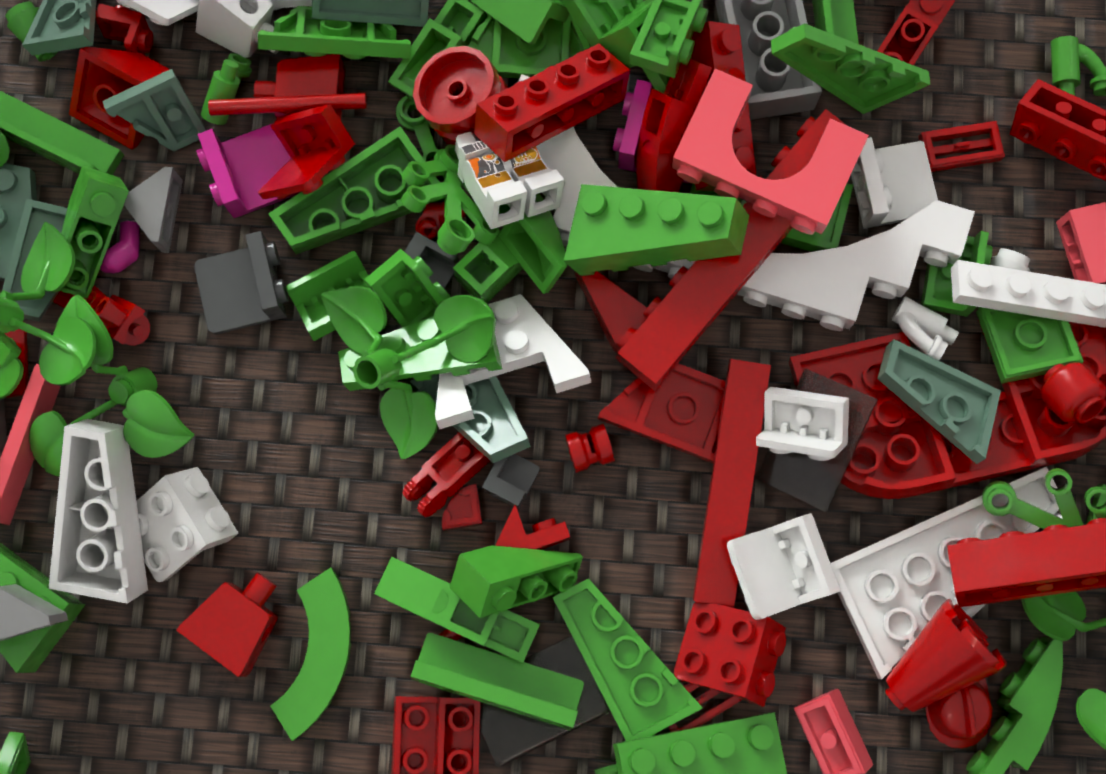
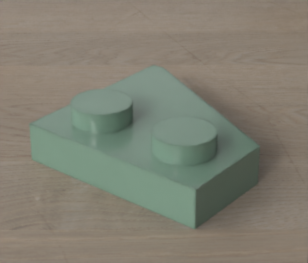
M172 69L102 101L106 112L110 116H120L132 123L135 130L145 136L156 138L159 144L173 152L198 141L197 134L207 131Z

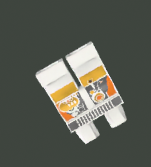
M467 132L456 137L455 152L459 159L457 175L462 183H465L490 229L524 219V212L527 217H531L560 207L564 178L557 169L550 170L541 158L537 146L504 162L486 144L479 141L474 133ZM542 192L545 195V199L541 202H535L536 194ZM507 204L510 207L508 212L499 214L500 205Z

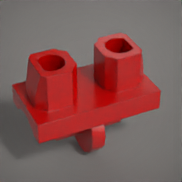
M94 290L89 294L86 301L104 323L111 339L122 345L136 346L148 338L150 323L143 315L145 310L114 294L110 298L104 297Z

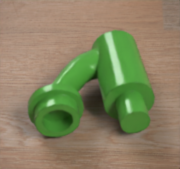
M1062 36L1053 39L1050 42L1052 85L1075 96V87L1081 84V62L1094 76L1090 80V88L1093 89V94L1095 96H1106V66L1097 54L1089 47L1079 43L1077 37Z
M231 53L228 59L224 60L221 70L214 71L201 110V117L217 125L227 123L229 115L210 116L208 101L235 99L241 78L249 77L252 71L250 68L251 61L248 58Z

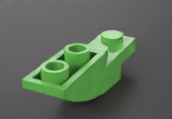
M391 556L375 590V595L478 644L491 648L521 663L524 662L540 624L509 610L479 618L449 588L451 583Z
M1041 637L1040 640L1038 638L1034 639L1027 646L1022 655L1025 662L1017 673H1010L999 688V692L1002 695L996 703L1009 712V715L1007 717L1002 716L993 725L989 734L992 737L991 741L984 751L979 750L971 757L966 766L968 774H1004L1009 765L1028 771L1040 751L1056 711L1062 681L1063 641L1051 637Z

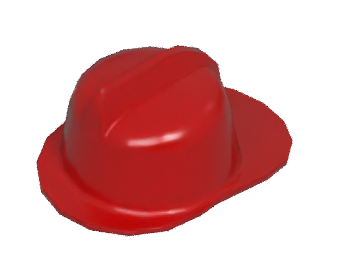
M986 678L925 707L930 731L938 741L951 748H967L977 744L986 736L991 725L993 707L989 697Z

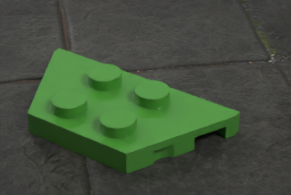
M297 6L289 12V15L282 16L274 21L273 32L266 30L258 32V49L304 52L312 57H321L326 54H341L349 59H362L366 56L410 59L411 42L408 39L397 40V30L391 24L312 19V7Z
M487 13L485 20L473 34L468 47L480 50L490 60L501 77L520 79L521 74L532 77L546 68L590 48V45L570 14L565 23L549 18L536 43L530 44Z

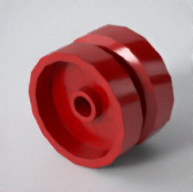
M468 46L449 47L436 53L422 66L415 79L413 98L416 109L448 145H455L458 135L467 132L474 133L476 104L509 87L497 73L490 60L480 50Z

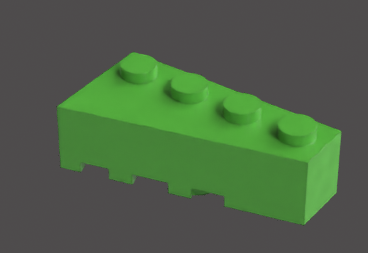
M400 126L322 178L324 182L317 190L307 195L300 192L268 214L293 252L297 255L413 213L401 201V197L410 186L403 180L402 172L410 161L422 163L425 160ZM432 176L427 179L423 186L440 182L436 176ZM444 199L428 202L427 205L430 203L444 201Z
M581 184L563 261L580 276L594 275L595 271L611 269L613 272L629 270V267L647 264H650L652 267L667 265L669 261L687 259L690 262L741 255L749 214L735 197Z

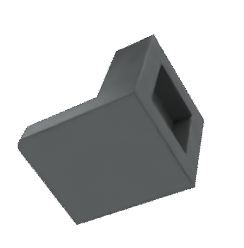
M416 232L404 252L412 259L420 256L434 273L429 277L430 281L433 284L437 281L446 290L454 276L453 267L459 262L458 255L447 254L436 242Z
M513 454L494 463L482 489L484 493L511 507L516 505L517 510H520L540 472V468L538 465Z

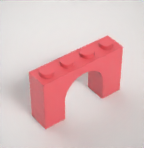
M715 68L673 156L672 168L677 170V175L687 182L699 184L702 181L716 187L714 191L720 196L741 198L752 203V208L764 216L775 218L777 214L791 221L790 225L794 229L802 233L813 235L814 232L822 234L831 219L869 135L830 118L811 160L800 172L779 180L758 177L741 165L732 145L733 132L748 103L753 85Z

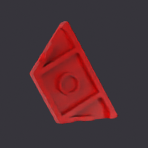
M678 363L655 391L641 379H635L619 396L600 411L597 419L713 463L726 381Z

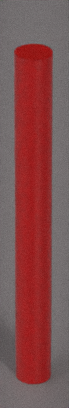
M366 93L215 99L208 101L210 116L301 112L331 104L334 110L367 109Z

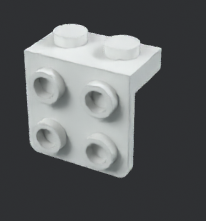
M198 467L165 475L136 501L144 562L157 582L170 579L203 550L229 542L239 534L228 513L224 510L209 486L208 480L203 476Z
M812 513L729 540L727 543L731 563L738 577L745 602L751 616L755 620H760L797 605L840 592Z

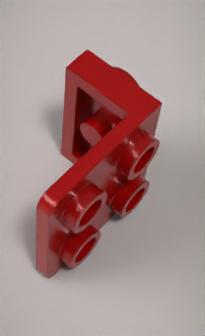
M331 104L279 117L270 125L291 159L258 191L262 199L277 197L278 200H282L293 193L302 192L304 195L310 194L323 184L322 178L329 171L338 168L345 162L346 158L344 155L355 143Z
M695 602L675 664L674 676L681 681L731 694L750 704L765 707L766 699L774 690V671L778 657L785 650L786 627L770 617L755 620L749 611L715 603Z

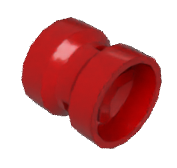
M604 424L592 426L589 432L583 434L577 431L565 434L566 444L576 473L588 470L591 464L600 463L605 465L615 461ZM589 442L592 444L594 453L591 452Z

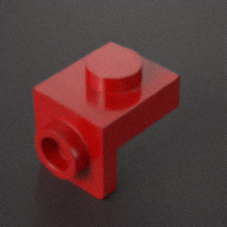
M99 3L95 19L104 38L124 42L126 51L137 52L145 55V52H150L153 45V32L150 30L144 14L132 11L122 5L109 6Z

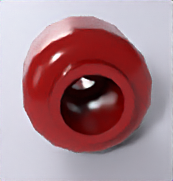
M1080 362L1066 365L1057 364L1049 369L1043 378L1045 382L1041 390L1043 402L1066 423H1087L1094 419L1106 405L1104 400L1106 395L1105 385Z

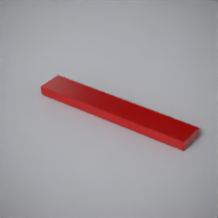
M729 359L693 593V601L715 603L728 607L735 606L738 577L731 563L727 543L729 540L746 534L759 446H756V436L761 433L764 392L768 389L771 365Z

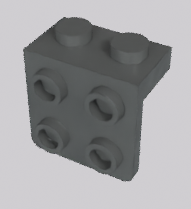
M261 231L245 234L247 248L199 259L194 265L207 328L212 334L218 335L287 317L284 303L289 301L288 293L285 289L284 280L278 279L276 265H280L278 250L275 242H268Z

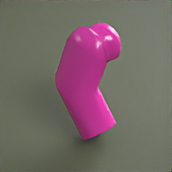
M120 222L119 242L107 249L100 267L102 272L119 273L138 259L140 226L137 222Z

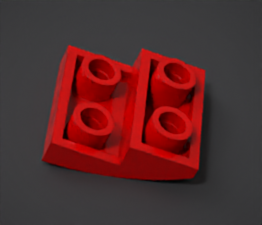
M394 696L392 774H479L481 702L466 697Z

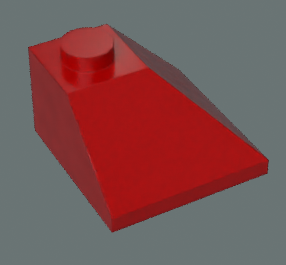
M89 46L82 47L79 50L69 115L133 150L137 148L144 134L135 130L132 123L120 116H110L106 112L102 101L170 69L141 53Z

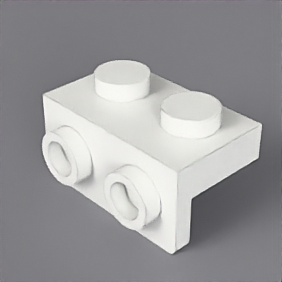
M769 387L764 392V430L756 436V446L769 448L771 452L776 454H788L791 452L807 454L810 459L817 461L835 458L848 445L849 398Z

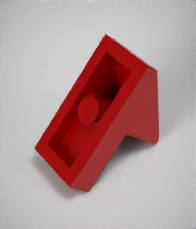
M514 505L495 546L543 550L566 542L571 537L566 523L557 524L555 518L532 525L534 532L526 535L517 507Z

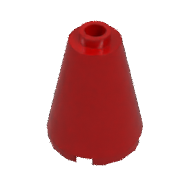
M948 599L939 607L887 676L886 682L889 688L885 692L892 703L901 711L908 708L910 711L916 712L1000 672L1007 666V662L998 648L992 652L987 649L989 643L986 640L988 636L958 604L953 605L952 600Z

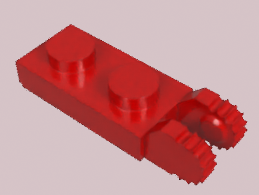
M458 432L421 466L422 469L411 478L410 482H407L402 492L403 496L408 501L414 502L430 490L434 481L437 485L419 501L420 503L417 507L418 512L425 518L436 513L437 510H440L445 505L448 496L452 497L490 460Z

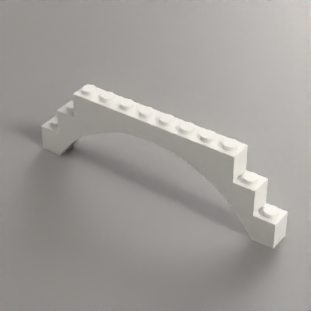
M521 74L519 81L526 80L530 77ZM574 126L537 145L541 158L550 170L557 169L564 178L560 207L556 208L553 219L559 229L563 245L566 247L581 184L617 187L600 170L576 134ZM935 200L892 229L848 246L802 254L771 253L737 295L744 296L743 300L753 306L766 307L769 304L782 308L781 312L784 315L795 319H804L807 316L820 320L819 324L830 330L843 331V328L850 330L856 322L866 287L871 288L874 295L882 298L894 299L895 296L901 298L909 289L919 256L924 257L926 263L937 267H946L948 263L954 264L962 256L975 211ZM687 259L669 261L667 265L652 267L650 264L633 267L646 272H652L653 268L667 272L668 277L672 279L682 266L689 269L695 261L689 262Z

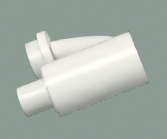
M906 296L892 317V321L899 324L904 334L923 353L938 361L943 356L948 344L952 345L959 334V331L946 325L947 318Z

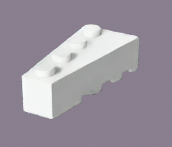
M85 419L64 426L49 589L126 604L148 591L130 449L123 434L124 425Z

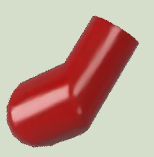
M444 201L430 203L425 207L416 222V232L431 240L438 235V230L445 222ZM462 210V218H463V217H466V214H465V212Z

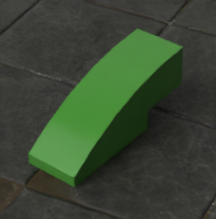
M447 0L436 19L429 18L411 45L410 59H402L388 80V83L413 98L415 79L422 66L436 53L449 47L468 46L476 29L486 18L485 11L468 0Z
M540 193L536 194L535 202L543 201ZM507 204L500 205L499 214L508 212L510 207ZM550 211L527 217L524 212V219L503 225V229L498 237L543 294L549 293L567 267V264L563 261L565 248L559 229Z

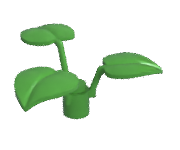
M44 222L24 264L21 275V286L24 292L10 293L3 290L0 293V399L6 398L17 388L24 372L23 364L17 358L21 354V348L5 333L21 329L49 342L40 355L39 367L43 378L54 385L64 386L79 379L86 373V369L90 367L95 357L96 337L93 329L86 321L73 316L64 317L58 322L54 334L51 335L23 322L24 312L19 304L15 302L18 300L42 299L46 291L58 292L66 285L72 275L75 266L73 247L48 222Z
M352 286L322 293L323 304L337 333L350 349L362 354V357L356 360L353 367L356 381L366 389H374L376 387L381 391L387 388L390 389L381 398L380 414L388 434L398 449L400 458L406 459L420 452L431 442L438 429L435 419L436 403L427 392H413L412 386L409 383L391 380L399 375L402 366L401 361L445 340L448 351L459 361L473 363L485 357L491 350L495 336L496 318L492 309L484 301L474 296L455 295L442 301L434 312V321L442 334L397 354L387 348L378 350L383 342V337L379 332L387 324V314L383 302L375 292L366 287Z
M80 295L73 296L66 305L58 322L62 318L70 316L86 321L93 329L96 337V353L91 364L92 370L95 373L116 375V377L113 378L108 388L111 400L77 418L70 424L85 419H93L110 408L121 404L126 406L122 414L127 418L123 434L127 443L136 453L148 458H157L169 455L185 446L194 437V433L181 422L169 403L156 393L157 380L155 375L145 367L128 371L125 365L120 367L103 366L113 358L114 348L111 336L89 303ZM49 411L39 415L32 423L29 443L38 464L45 468L46 472L60 477L64 426H67V424L58 412Z
M1077 592L1021 599L1025 613L1033 625L1045 635L1056 640H1070L1074 636L1076 629L1080 632H1087L1106 626V618L1089 623L1082 622L1086 617V607ZM1095 688L1087 689L1077 699V718L1085 732L1106 750V693Z

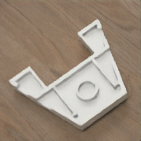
M521 294L490 303L488 305L496 318L495 336L502 369L488 371L486 367L470 369V374L454 376L451 372L439 374L435 409L437 425L440 430L474 419L465 386L545 361L555 391L560 393L591 383L589 370Z

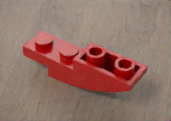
M910 0L877 51L915 65L956 0Z
M690 58L687 65L681 63L675 78L670 77L665 92L651 89L644 111L637 149L636 173L638 189L679 192L683 179L677 175V170L672 168L673 156L705 91L712 67Z

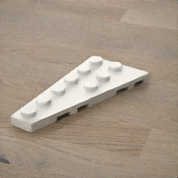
M1047 466L1008 483L1014 488L1018 499L1053 515L1059 510L1054 494L1050 493L1045 485V476L1049 472ZM1052 478L1051 481H1050V485H1051L1053 488H1057V486H1056V484H1055V482H1054V480H1053V478ZM996 494L992 498V503L997 507L1005 506L1008 502V497L1004 494ZM981 495L830 563L840 588V592L837 593L877 678L883 679L892 670V667L900 661L946 600L951 599L953 605L958 604L947 545L956 544L959 540L965 538H979L981 540L999 538L1001 534L1010 531H1020L1024 534L1034 533L1040 527L1010 513L1005 516L992 515L985 509Z

